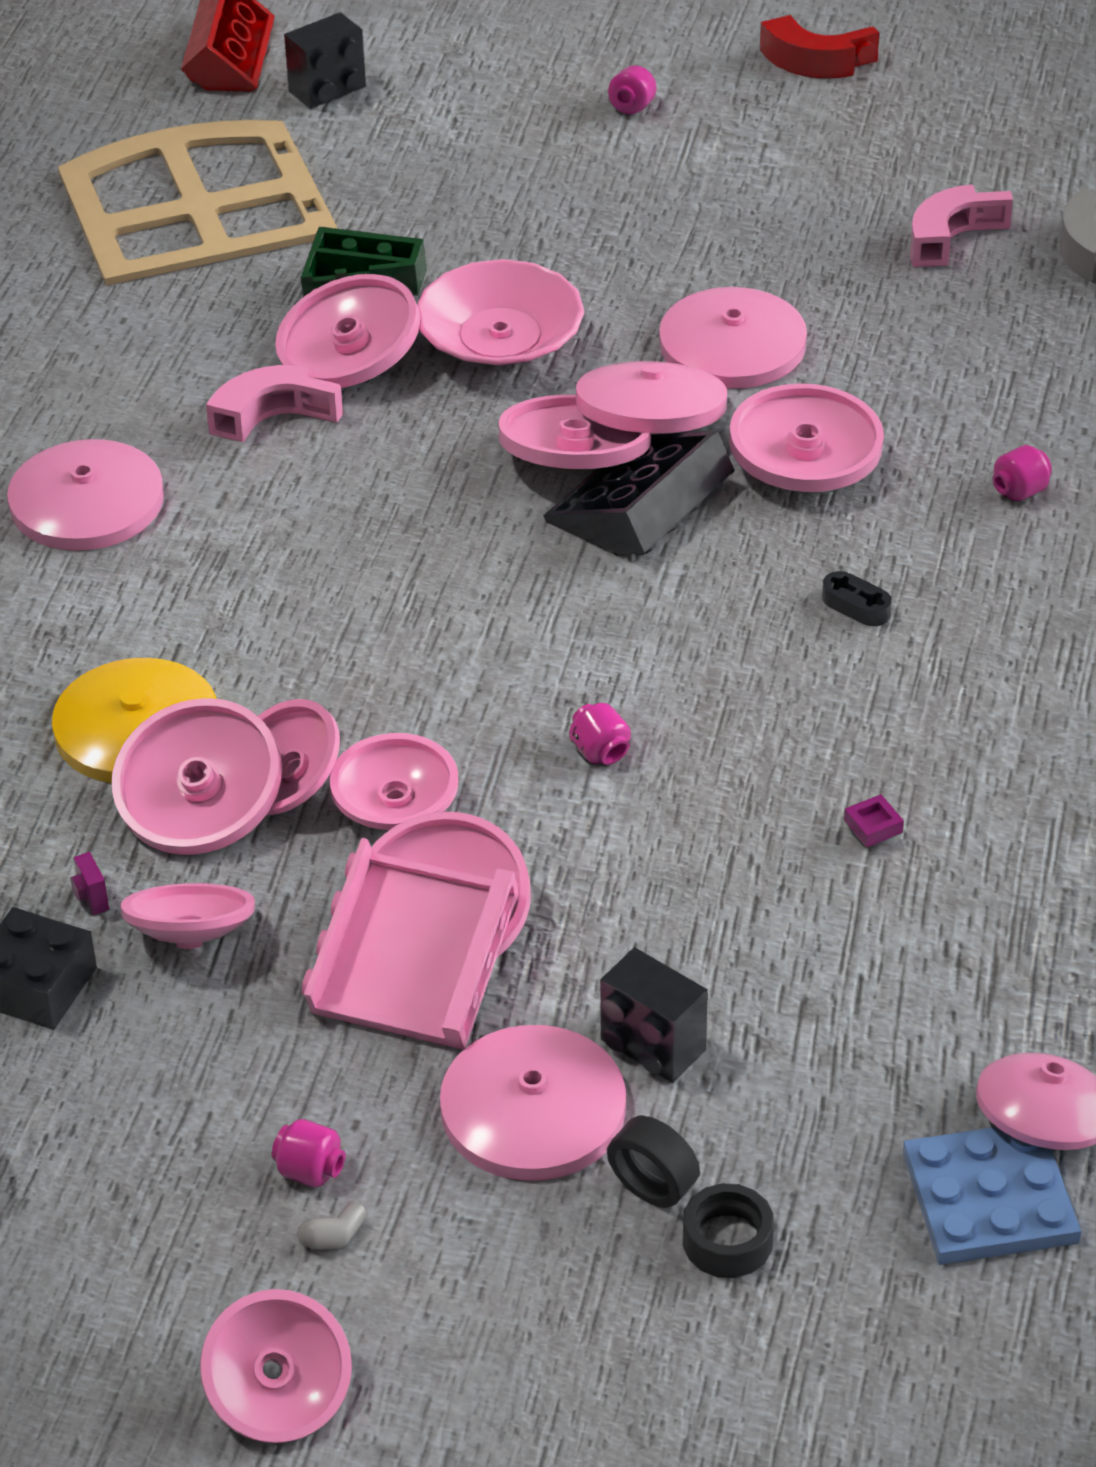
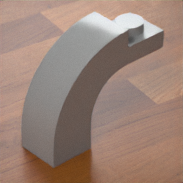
M1082 188L1068 201L1064 208L1060 251L1066 264L1076 274L1092 283L1096 280V193Z

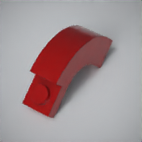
M791 15L760 23V51L775 66L796 75L820 79L854 76V68L857 66L878 61L880 33L872 26L844 34L822 35L804 29Z

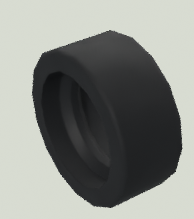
M640 1115L631 1118L614 1136L607 1147L608 1162L614 1174L633 1194L654 1206L663 1208L675 1206L700 1176L699 1161L690 1145L673 1128L654 1117Z
M727 1183L706 1187L691 1197L683 1214V1248L689 1261L698 1269L716 1277L737 1278L753 1273L766 1263L773 1250L774 1214L765 1198L751 1188L740 1184ZM736 1216L751 1223L757 1229V1235L749 1241L735 1246L720 1245L704 1237L700 1233V1226L711 1218Z

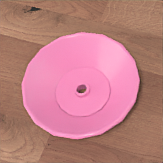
M506 259L473 262L443 273L423 290L417 304L420 313L419 331L436 349L463 361L494 366L528 362L558 350L577 333L584 315L579 291L561 274L535 263Z

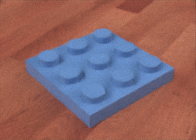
M997 1127L904 1141L903 1155L939 1265L1080 1243L1081 1229L1052 1149L1022 1142Z

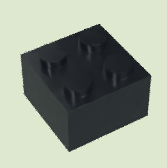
M336 13L284 34L288 91L309 109L366 87L363 29L343 13Z
M12 907L0 923V1013L54 1030L97 968L92 933L76 926Z
M634 947L600 979L601 1040L613 1051L622 1052L640 1063L648 1072L658 1074L674 1083L706 1051L708 989Z

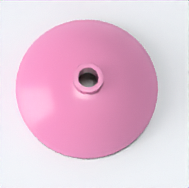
M293 699L284 701L258 715L270 730L279 749L282 762L281 785L274 804L267 815L289 811L310 799L326 782L336 762L340 745L337 723L323 706L311 700Z
M406 733L381 734L355 743L338 757L330 774L331 795L338 809L351 820L380 830H390L406 820L423 814L444 812L453 802L459 783L456 763L448 751L430 739Z
M186 883L153 887L131 894L121 902V916L130 926L156 940L176 943V946L182 949L199 948L203 945V942L223 937L244 924L255 911V899L249 892L236 887L206 883Z
M1025 1052L1000 1058L990 1063L981 1072L976 1087L978 1105L988 1120L1006 1134L1034 1146L1056 1150L1082 1149L1096 1144V1075L1085 1067L1059 1056Z
M281 1289L263 1290L249 1294L226 1308L211 1326L205 1338L200 1358L202 1387L208 1403L216 1415L233 1431L249 1439L265 1443L295 1441L320 1429L333 1417L341 1406L349 1388L352 1371L350 1347L345 1333L335 1317L316 1300L298 1292ZM266 1362H275L279 1365L281 1373L277 1379H270L265 1376L263 1366Z

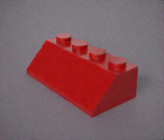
M200 0L180 70L185 73L190 81L199 84L205 90L253 92L258 85L275 15L257 0Z

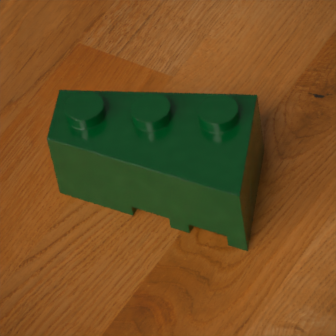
M319 226L301 275L303 297L331 281L361 274H377L391 277L403 283L413 296H417L427 271L424 239Z

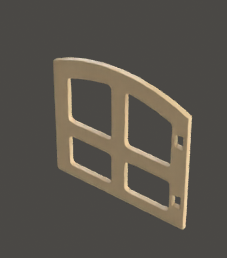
M233 120L166 128L105 145L58 166L59 176L105 286L313 242L319 226L338 229L283 121ZM226 144H264L281 178L217 192H208L204 188L187 149ZM286 148L288 153L278 154L276 150ZM153 155L162 156L181 197L180 199L116 213L104 212L91 182L92 178ZM283 200H291L294 202L304 223L230 238L227 236L218 215ZM316 206L318 211L307 213L305 208ZM190 221L193 223L202 244L127 260L124 258L115 237L126 233Z

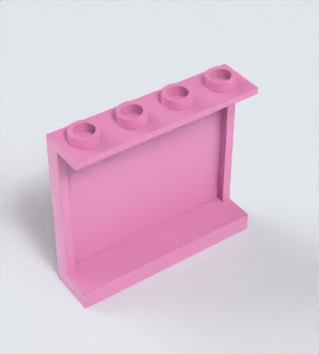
M361 838L357 852H351L347 859L345 867V877L347 879L343 890L337 891L333 897L331 904L332 919L328 930H322L319 935L316 947L318 957L313 969L307 970L302 982V995L306 998L311 1014L464 1050L467 1046L519 893L514 872L497 868L493 879L374 853L371 850L368 839Z

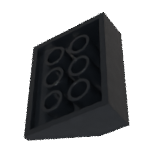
M718 431L652 435L651 445L643 455L623 464L597 468L546 512L543 517L547 523L616 554L634 553L636 556H641L652 551L656 547L655 543L665 534L674 531L679 526L678 522L687 514L697 510L701 506V501L710 493L719 490L723 486V481L735 470Z

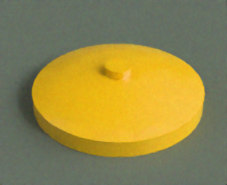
M130 658L106 663L78 677L59 696L52 714L55 745L61 757L73 769L92 779L112 783V773L116 758L127 738L142 722L158 711L179 702L201 698H217L212 687L201 675L176 662L158 658Z

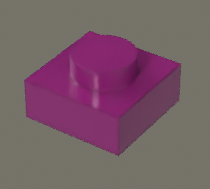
M882 794L844 809L845 823L866 848L903 833L904 820Z
M87 852L73 857L76 875L71 876L70 881L79 902L85 900L93 916L110 910L105 879L91 853Z

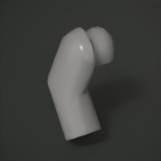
M350 1201L337 1218H314L303 1222L298 1228V1240L304 1247H311L316 1250L341 1249L348 1244L368 1216L367 1211L361 1204Z

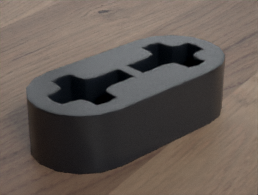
M845 571L831 572L823 579L822 600L829 608L867 626H880L890 619L892 598L884 589Z

